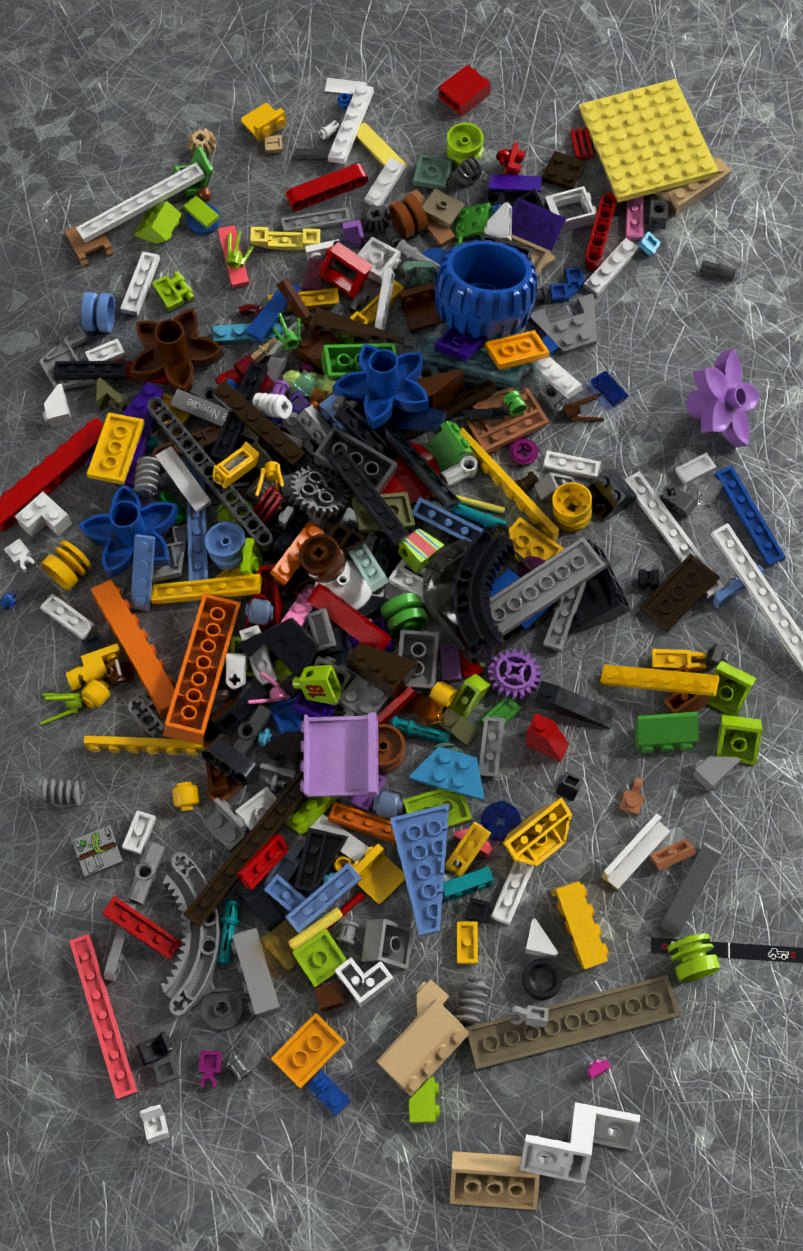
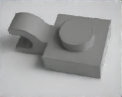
M528 1005V1008L524 1009L519 1006H513L512 1014L519 1016H511V1023L517 1025L526 1021V1025L547 1028L549 1008Z

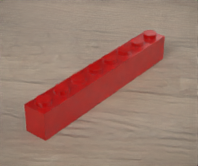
M97 417L87 422L84 428L74 433L71 439L65 444H61L53 454L47 456L40 465L34 467L28 475L18 480L15 486L2 494L0 497V530L3 533L17 522L15 516L39 494L44 492L46 495H49L86 463L96 449L104 423Z

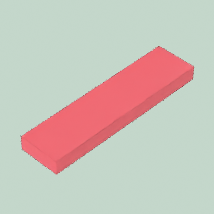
M235 225L218 229L225 260L227 258L229 233L232 234L231 252L234 250L237 237ZM227 265L232 288L250 285L245 265L240 266L238 269Z

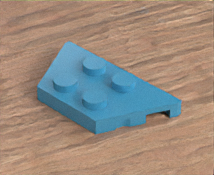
M438 747L409 777L414 782L484 801L477 757Z

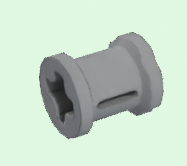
M341 920L342 927L336 941L346 945H354L355 941L353 938L359 924L350 920Z

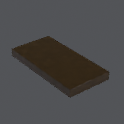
M690 553L639 607V610L669 633L720 579V576Z

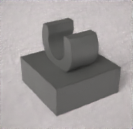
M716 643L709 648L706 666L713 668L720 661L728 663L730 655L722 652L724 645Z

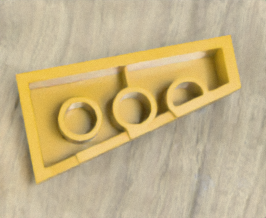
M576 881L550 890L552 896H557L559 900L557 901V909L559 914L566 918L564 926L569 937H573L571 944L581 969H587L607 962L609 952L606 944H602L599 937L602 935L601 929L598 924L594 923L592 917L595 915L591 904H587L585 898L587 891L584 884Z

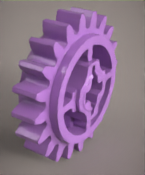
M513 648L512 653L505 649L504 655L498 652L497 657H494L493 663L488 666L487 676L490 677L488 683H494L492 690L499 689L498 695L505 693V699L512 695L513 701H515L517 695L521 700H523L524 694L530 697L531 691L535 692L541 680L539 678L542 674L538 672L540 665H535L537 659H529L530 653L524 656L523 650L518 654L515 648ZM502 666L505 668L503 677L499 673V669ZM526 671L529 674L527 682L524 681V673Z

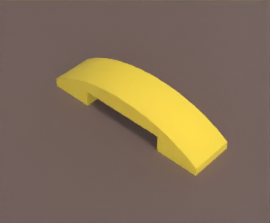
M251 227L250 243L274 250H305V246L320 243V229H303V233L272 232L268 231V227Z

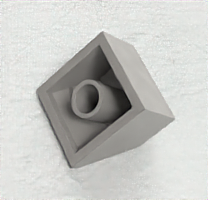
M386 919L367 920L361 961L374 966L381 961L387 968L408 970L413 929Z

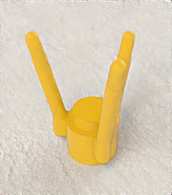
M270 461L265 464V468H261L255 496H259L264 476L269 481H274L275 488L279 492V482L280 486L284 487L279 463Z

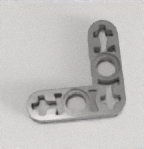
M171 675V677H172V679H173V681H174L173 687H174V689H175L176 684H177V681H176L175 677ZM146 688L129 701L128 709L150 738H157L154 729L157 727V730L162 734L164 725L151 710L155 706L152 700L148 699ZM135 704L140 705L143 712L142 715L137 709H134ZM147 717L154 719V723L150 726L143 724Z

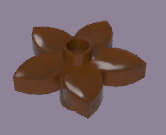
M191 308L181 312L174 319H166L160 323L147 320L136 322L138 338L145 350L135 358L130 373L132 379L140 381L155 380L166 374L168 383L175 391L178 388L189 393L195 381L193 367H207L217 363L224 357V352L217 342L210 338L199 337L198 318L194 309Z

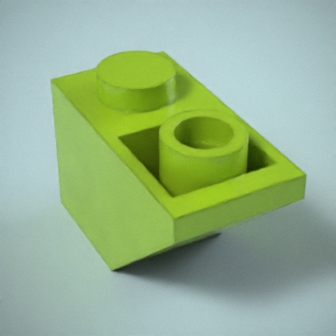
M430 1077L410 1098V1125L436 1124V1118H440V1105H435V1096H439V1083H435L434 1077Z

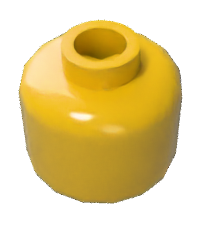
M101 679L99 681L91 680L81 691L82 702L91 709L94 707L100 708L110 697L109 685Z
M192 781L177 783L176 787L172 789L173 804L175 807L181 808V811L193 810V806L199 803L198 787L192 784Z

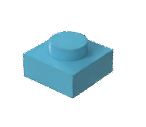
M648 231L644 234L638 246L646 254L652 256L661 242Z

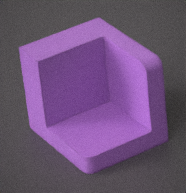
M360 220L342 223L345 240L357 244L360 248L364 247V234Z

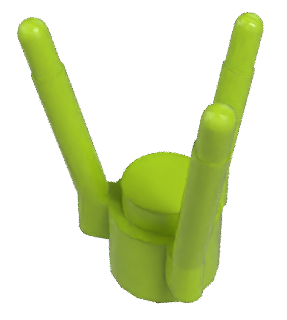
M238 231L232 252V234H228L226 263L234 269L245 265L248 256L255 247L252 244L244 257L242 256V253L238 251L241 231Z
M43 693L42 695L45 697V700H65L66 708H70V710L41 721L40 725L50 723L72 713H78V708H83L81 693Z

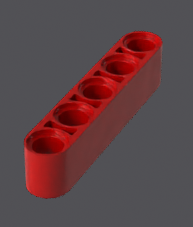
M357 163L289 189L285 196L292 210L298 211L362 187L368 182V176L362 165Z
M605 193L601 197L585 256L584 267L589 272H595L601 265L617 202L615 195L612 193Z
M318 583L309 596L308 602L318 610L327 609L329 618L360 643L384 651L392 638L326 586Z

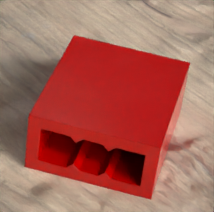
M467 64L438 87L439 99L462 117L490 95L491 83L487 78L482 77L476 69L471 68Z

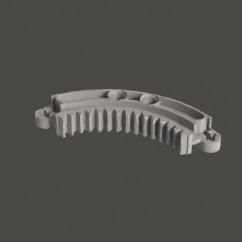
M179 852L171 860L175 870L169 876L166 875L164 877L163 884L175 899L179 907L178 910L181 913L180 918L183 921L181 925L184 929L182 931L184 938L181 939V942L184 946H181L180 950L183 954L177 956L181 961L175 962V966L178 969H171L174 976H167L166 979L169 983H162L161 986L163 992L171 999L169 1003L171 1013L176 1017H183L192 1007L195 1008L213 978L220 947L221 924L218 907L211 914L215 916L214 921L211 923L205 922L201 928L184 916L185 911L208 883L190 857L183 852ZM185 858L184 862L189 867L187 871L182 865L177 866L178 859L183 860ZM211 943L215 945L213 951H205L206 945ZM186 996L191 1003L188 1004L185 1001L182 1005L184 1009L175 1012V1003L181 1004L185 1000L183 997Z

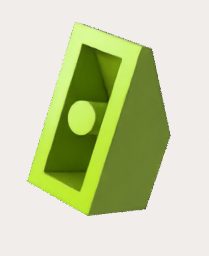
M477 674L467 678L451 704L450 709L467 719L482 701L491 684Z

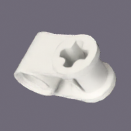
M246 653L226 654V683L232 690L236 691L246 684ZM235 677H237L240 680V682H237L236 685H234L231 682L232 680H235Z

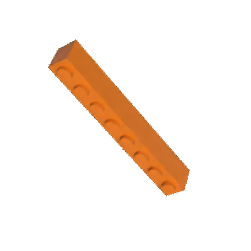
M112 579L91 588L93 599L143 687L147 688V694L160 717L167 716L175 691L173 687L174 681L170 674L166 675L164 671L166 668L161 658H156L155 654L157 652L153 644H148L146 640L148 636L145 630H140L137 616L129 611L131 609L127 599H122V591L119 585H114Z

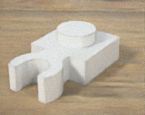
M20 538L4 549L15 565L20 563L24 572H28L25 567L27 563H31L34 567L36 566L34 560L29 557L31 555L30 551Z

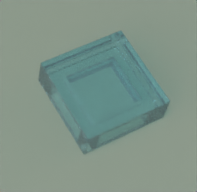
M303 370L293 383V386L308 396L318 383V380Z

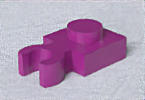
M200 1050L199 1073H205L200 1081L201 1088L205 1089L206 1081L211 1080L212 1088L216 1089L217 1080L214 1075L221 1074L222 1051Z

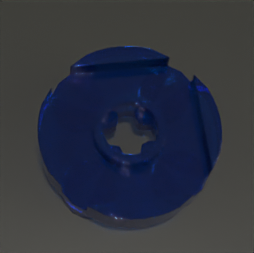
M503 800L488 805L481 815V825L491 832L489 839L492 841L504 842L507 834L521 824L518 810ZM497 818H504L505 825L502 826L500 824L497 826Z

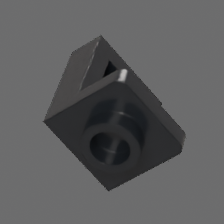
M161 1032L157 1037L137 1044L136 1048L143 1065L145 1066L164 1059L171 1053L172 1042L165 1032Z

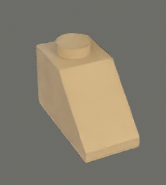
M431 979L428 983L423 982L417 989V1015L419 1016L434 999L443 1006L449 1001V995Z

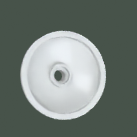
M346 560L345 570L336 580L328 583H319L329 588L356 610L362 608L372 594V590L355 562L351 560ZM345 579L346 582L341 583L340 580Z

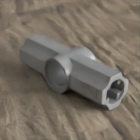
M148 842L141 862L135 869L136 875L126 897L128 901L144 905L151 884L156 879V872L165 847L154 842ZM144 870L151 871L147 877H141V874Z

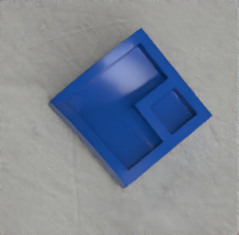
M297 696L268 708L272 712L270 717L281 739L303 734L301 732V721H304V715L291 709Z

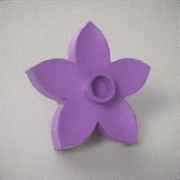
M735 349L723 351L718 356L714 368L710 367L693 372L698 390L689 393L687 407L694 419H701V433L713 434L723 432L727 441L737 448L748 446L749 422L745 411L754 409L761 395L751 384L741 383L742 371L740 361Z

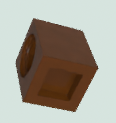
M338 981L314 989L321 1013L344 1006V999L348 998L345 987H340Z

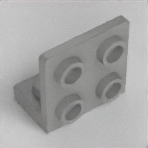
M215 798L214 802L217 810L203 824L232 852L248 835L246 831L248 827L245 825V820L238 813L234 815L231 806L224 799L220 801L218 798Z

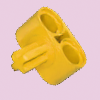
M443 681L437 682L429 695L434 702L427 717L437 721L444 706H451L459 690Z

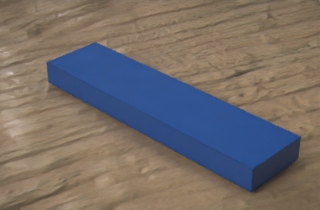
M291 283L297 291V293L299 294V292L301 291L300 287ZM279 289L246 330V335L259 342H262L279 320L278 313L283 314L289 307Z

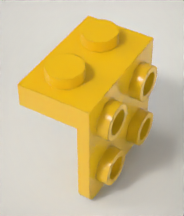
M264 103L241 118L243 125L259 142L264 140V137L272 135L287 125L285 111L282 108L275 111L268 103Z
M377 844L375 847L371 846L364 853L365 857L360 862L356 861L352 867L362 878L357 885L377 904H382L405 881L403 871L384 854V849Z

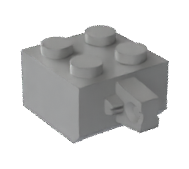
M357 675L340 695L338 705L344 709V716H368V713L376 712L378 715L393 699Z

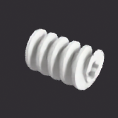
M256 393L252 399V405L266 417L285 419L292 412V403L287 400L285 395Z

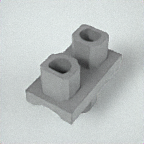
M268 758L265 764L261 763L260 780L271 784L272 791H276L277 786H288L296 776L295 764L286 763L284 768H280L276 760Z

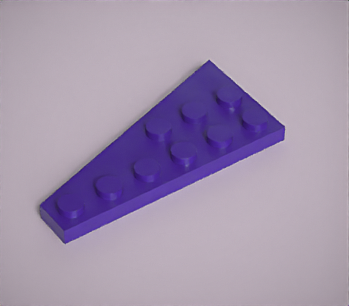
M148 381L122 414L124 416L144 419L145 422L124 483L132 489L134 488L136 463L138 458L145 454L150 431L155 422L150 415L147 403L153 397L162 399L163 389ZM94 452L86 461L88 466H90Z

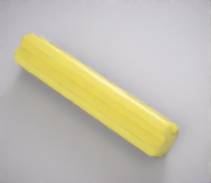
M338 908L333 909L288 941L290 948L293 951L341 919L343 916Z

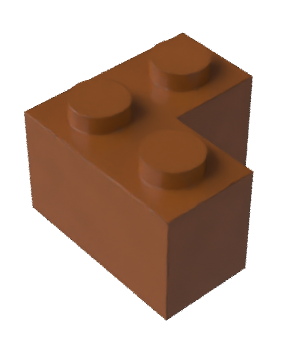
M685 664L675 670L691 672ZM675 692L663 701L672 714L697 712L710 703L711 699L707 695Z

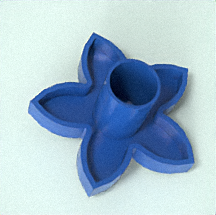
M364 344L359 354L360 371L346 374L333 385L336 396L343 395L349 401L364 402L365 418L373 430L389 420L394 407L407 412H420L429 409L427 393L416 382L423 370V353L411 352L396 356L390 350H380L375 346Z
M121 485L112 498V508L109 514L94 515L79 524L81 532L88 540L94 544L105 546L102 552V564L108 578H112L125 572L132 565L134 536L136 534L155 537L153 566H170L169 551L161 534L167 532L172 527L179 510L177 504L169 502H155L142 508L138 495L126 485Z

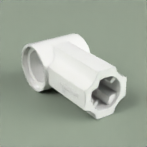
M466 456L460 463L441 472L446 485L451 487L466 478H474L478 472L477 460L472 456ZM468 465L473 466L471 469H466L465 467Z

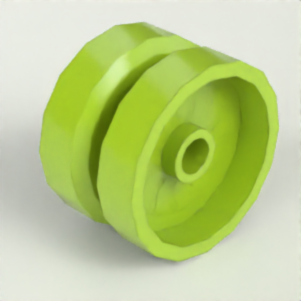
M465 122L455 124L449 129L446 139V155L448 159L453 160V165L458 166L462 161L473 156L481 161L484 142L482 130L475 124Z

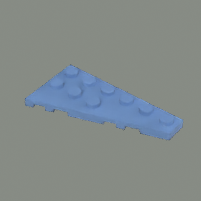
M449 804L390 818L419 937L440 932Z

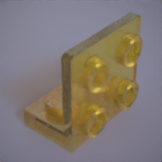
M287 919L261 938V942L286 973L298 964L291 953L293 950L290 948L288 941L299 934Z

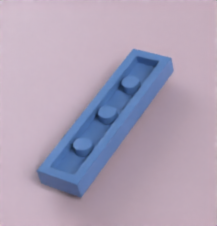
M139 534L134 536L130 607L133 609L145 611L151 609L155 537Z
M347 863L286 916L287 920L298 933H301L358 884L362 878L351 864Z

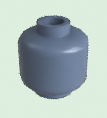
M255 598L251 601V604L246 605L245 615L248 616L250 623L267 625L269 621L272 622L274 606H271L270 601Z
M382 791L379 796L375 797L373 811H376L379 817L390 819L396 817L398 813H402L404 802H400L398 794Z

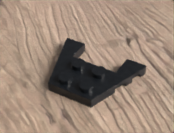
M291 617L270 627V629L240 641L237 646L249 657L262 645L267 646L292 671L279 687L293 698L297 689L293 688L294 677H301L304 668L310 666L320 644Z

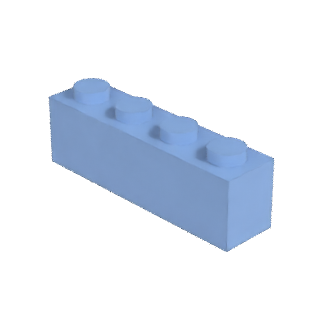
M420 497L412 511L414 517L470 545L484 530Z

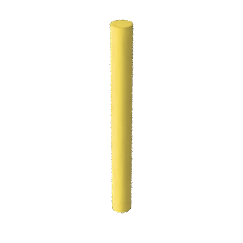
M456 495L461 500L460 504L504 515L505 507Z

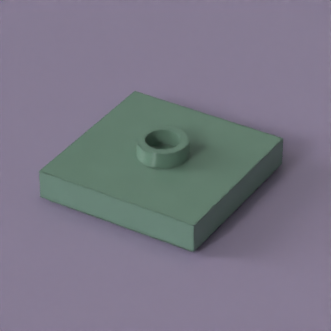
M420 154L412 184L446 191L453 160Z

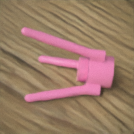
M261 672V676L274 685L270 691V698L249 700L248 704H273L289 700L290 696L279 687L280 683H277L267 674Z

